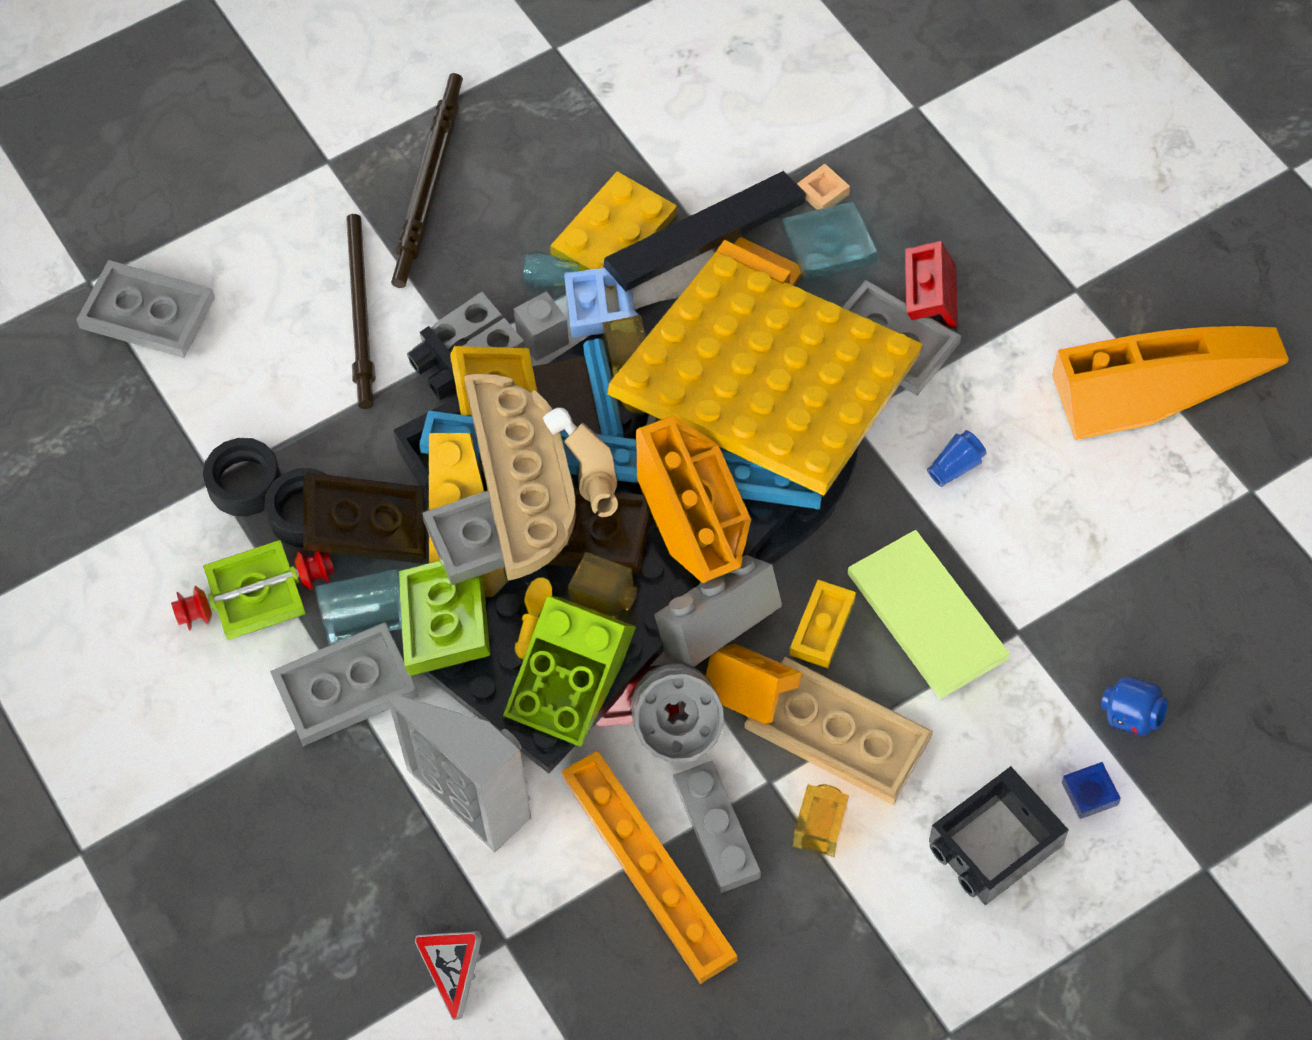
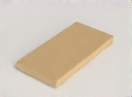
M784 657L781 664L802 672L799 687L779 693L772 723L765 725L748 717L745 721V729L894 805L930 742L933 731Z

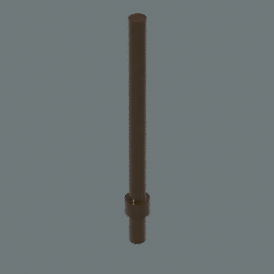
M350 214L347 216L346 221L355 362L352 364V380L357 384L358 407L369 409L373 407L372 383L376 380L375 364L370 359L362 221L360 215Z

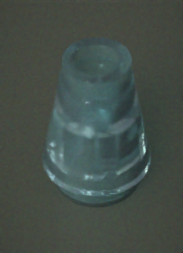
M536 250L534 254L525 253L522 283L531 284V288L565 286L564 274L578 272V263Z

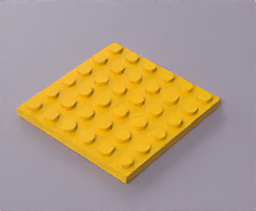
M716 251L610 381L607 395L661 420L675 415L683 421V424L699 431L717 443L719 447L824 496L919 357L923 344L832 302L808 293L801 288L786 282L782 284L775 281L767 273L755 271L737 262L735 259Z

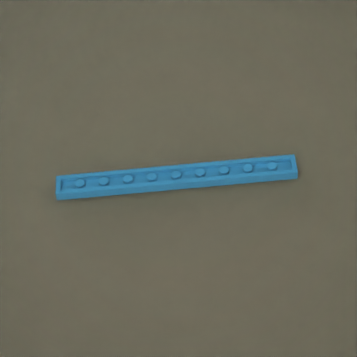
M428 411L419 444L421 453L429 454V433H470L477 459L481 461L471 416ZM562 430L560 434L570 474L578 475L579 461L564 443L569 435L566 430ZM596 434L610 448L617 481L639 484L637 480L636 440ZM722 452L741 498L820 509L821 494L736 454Z

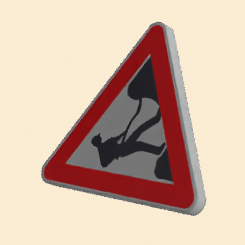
M479 931L417 935L415 938V944L452 1020L462 1019L471 981L476 977L474 969L476 961L481 957L479 949L482 936Z

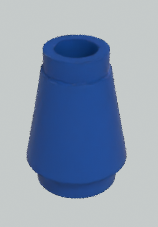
M965 430L961 435L956 433L933 461L932 465L927 468V472L937 485L943 487L945 484L982 464L981 458L987 454L986 449L981 441L970 431Z

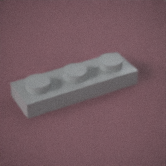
M713 761L673 775L674 785L720 893L760 879L761 871Z

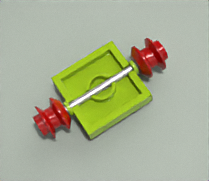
M278 540L205 564L203 568L211 590V594H208L209 599H207L205 591L197 586H194L193 595L186 598L179 592H176L178 600L171 602L178 625L186 623L189 631L192 628V621L201 619L208 625L212 617L210 608L212 606L213 611H218L228 641L305 615L306 613L296 583H299L298 577H300L302 585L310 590H313L314 580L320 578L327 584H330L328 576L335 574L329 553L314 551V555L305 557L299 551L295 558L297 568L295 570L294 566H289L282 542Z

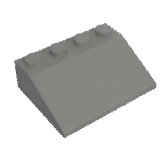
M394 694L388 702L407 771L495 853L531 819L528 802L530 797L526 790L527 780L524 777V762L520 754L522 747L519 741L508 730L502 729L499 731L489 721Z

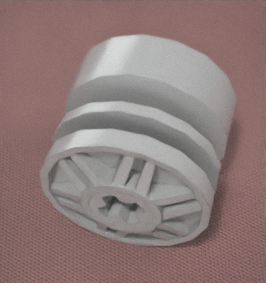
M682 663L663 664L648 671L635 687L631 698L632 721L642 745L655 757L671 763L691 762L706 755L718 742L724 726L723 706L710 680L698 669ZM679 700L682 701L681 705L685 712L682 715L674 713L672 717H669L666 705L668 703L676 705Z

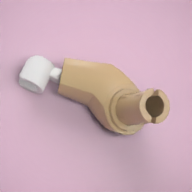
M555 408L543 417L544 422L553 435L564 429L569 436L565 439L564 443L579 461L578 485L580 494L585 500L590 501L593 512L596 514L598 511V516L608 517L612 515L618 508V501L614 495L617 488V478L610 448L583 422L576 427L566 409Z

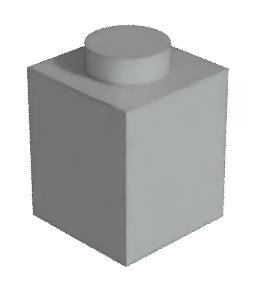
M547 291L513 309L516 332L524 340L525 347L529 348L531 355L536 361L569 344L567 318Z

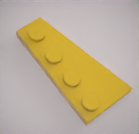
M429 433V510L485 492L472 435L470 433ZM429 535V563L440 561ZM504 567L483 574L485 597H493L508 582Z

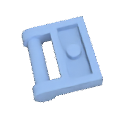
M605 268L564 274L572 338L616 331L625 335H632L640 330V316L635 312L632 289L625 292ZM614 286L617 289L620 312L608 313L605 287Z

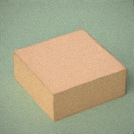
M823 164L797 183L806 194L805 200L821 215L846 198L850 191V186L826 164Z

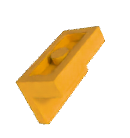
M739 237L734 244L724 240L717 249L718 253L729 256L755 271L765 272L771 279L782 284L786 282L795 286L803 274V267L743 237Z
M735 643L723 646L710 655L705 677L710 680L723 706L766 725L773 722L779 693L797 689L802 672Z

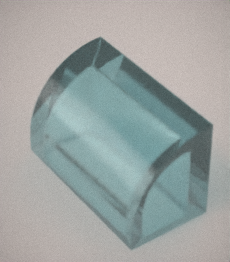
M396 569L315 586L328 644L342 641L384 622L389 631L402 629L400 584Z

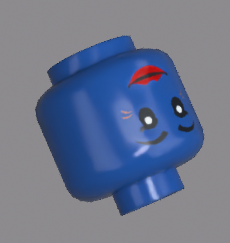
M1125 676L1120 678L1114 687L1108 686L1102 697L1101 708L1106 711L1107 721L1112 728L1137 736H1147L1153 729L1159 730L1167 714L1168 700L1163 697L1162 690L1157 684Z

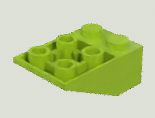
M547 596L503 716L582 747L623 664L636 626L564 598Z

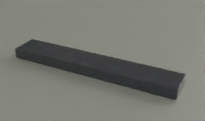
M782 171L605 257L603 267L626 292L721 245L724 240L729 241L804 204L806 194Z

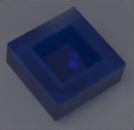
M1103 762L1063 776L1061 783L1079 819L1118 806L1121 798Z

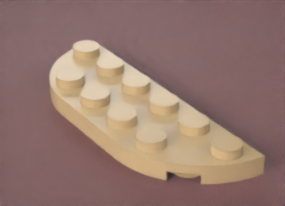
M492 374L464 375L507 580L509 581L539 570L554 559L568 542L576 518L573 483L561 434L559 432L553 435L543 419L547 413L552 411V408L535 390L531 393L515 385L513 379Z

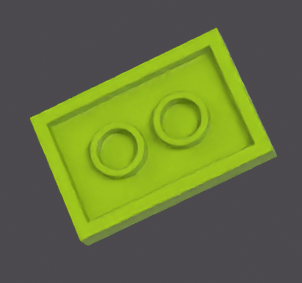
M441 561L399 571L404 667L409 676L490 656L483 575L451 585Z

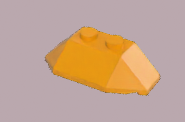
M675 415L637 429V480L669 554L702 583L741 568L742 554L746 545L751 518L719 445L699 431L683 424V421Z

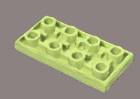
M917 530L910 532L848 567L849 577L939 699L944 698L1009 659L1010 653Z

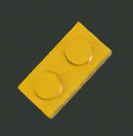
M817 580L790 646L789 656L828 669L856 600V592Z

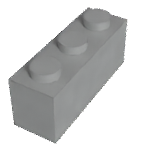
M742 556L741 568L708 582H700L698 586L683 596L674 598L668 606L654 614L661 641L664 643L665 655L694 667L781 608L782 602L772 564L751 556Z

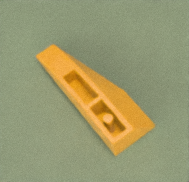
M1199 327L1137 334L1059 349L1052 377L1074 440L1152 425L1288 363L1289 358L1276 327Z

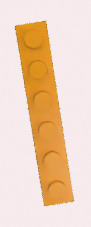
M599 751L591 753L561 771L563 780L698 982L702 984L737 962V954Z

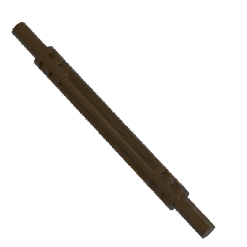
M457 73L449 75L443 99L437 103L396 248L398 259L391 284L397 288H404L406 286L413 259L418 257L459 109L457 99L463 77Z

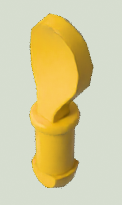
M537 578L532 581L525 593L524 603L529 614L522 616L523 624L518 642L515 643V653L521 659H524L539 620L538 616L542 612L547 596H552V586L545 578Z

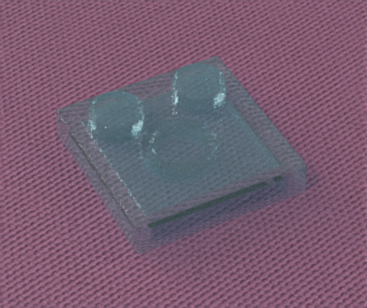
M854 201L782 218L783 232L804 280L877 263L876 248Z

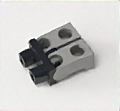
M480 292L440 319L431 328L428 326L420 331L422 342L410 350L407 356L410 365L419 375L434 366L439 369L437 373L427 378L432 392L440 401L457 392L450 357L454 346L525 348V342L505 318L502 319V314L486 295Z

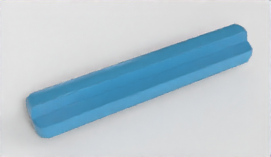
M598 338L587 340L583 345L601 434L624 438L617 399L607 395L612 377L604 341Z

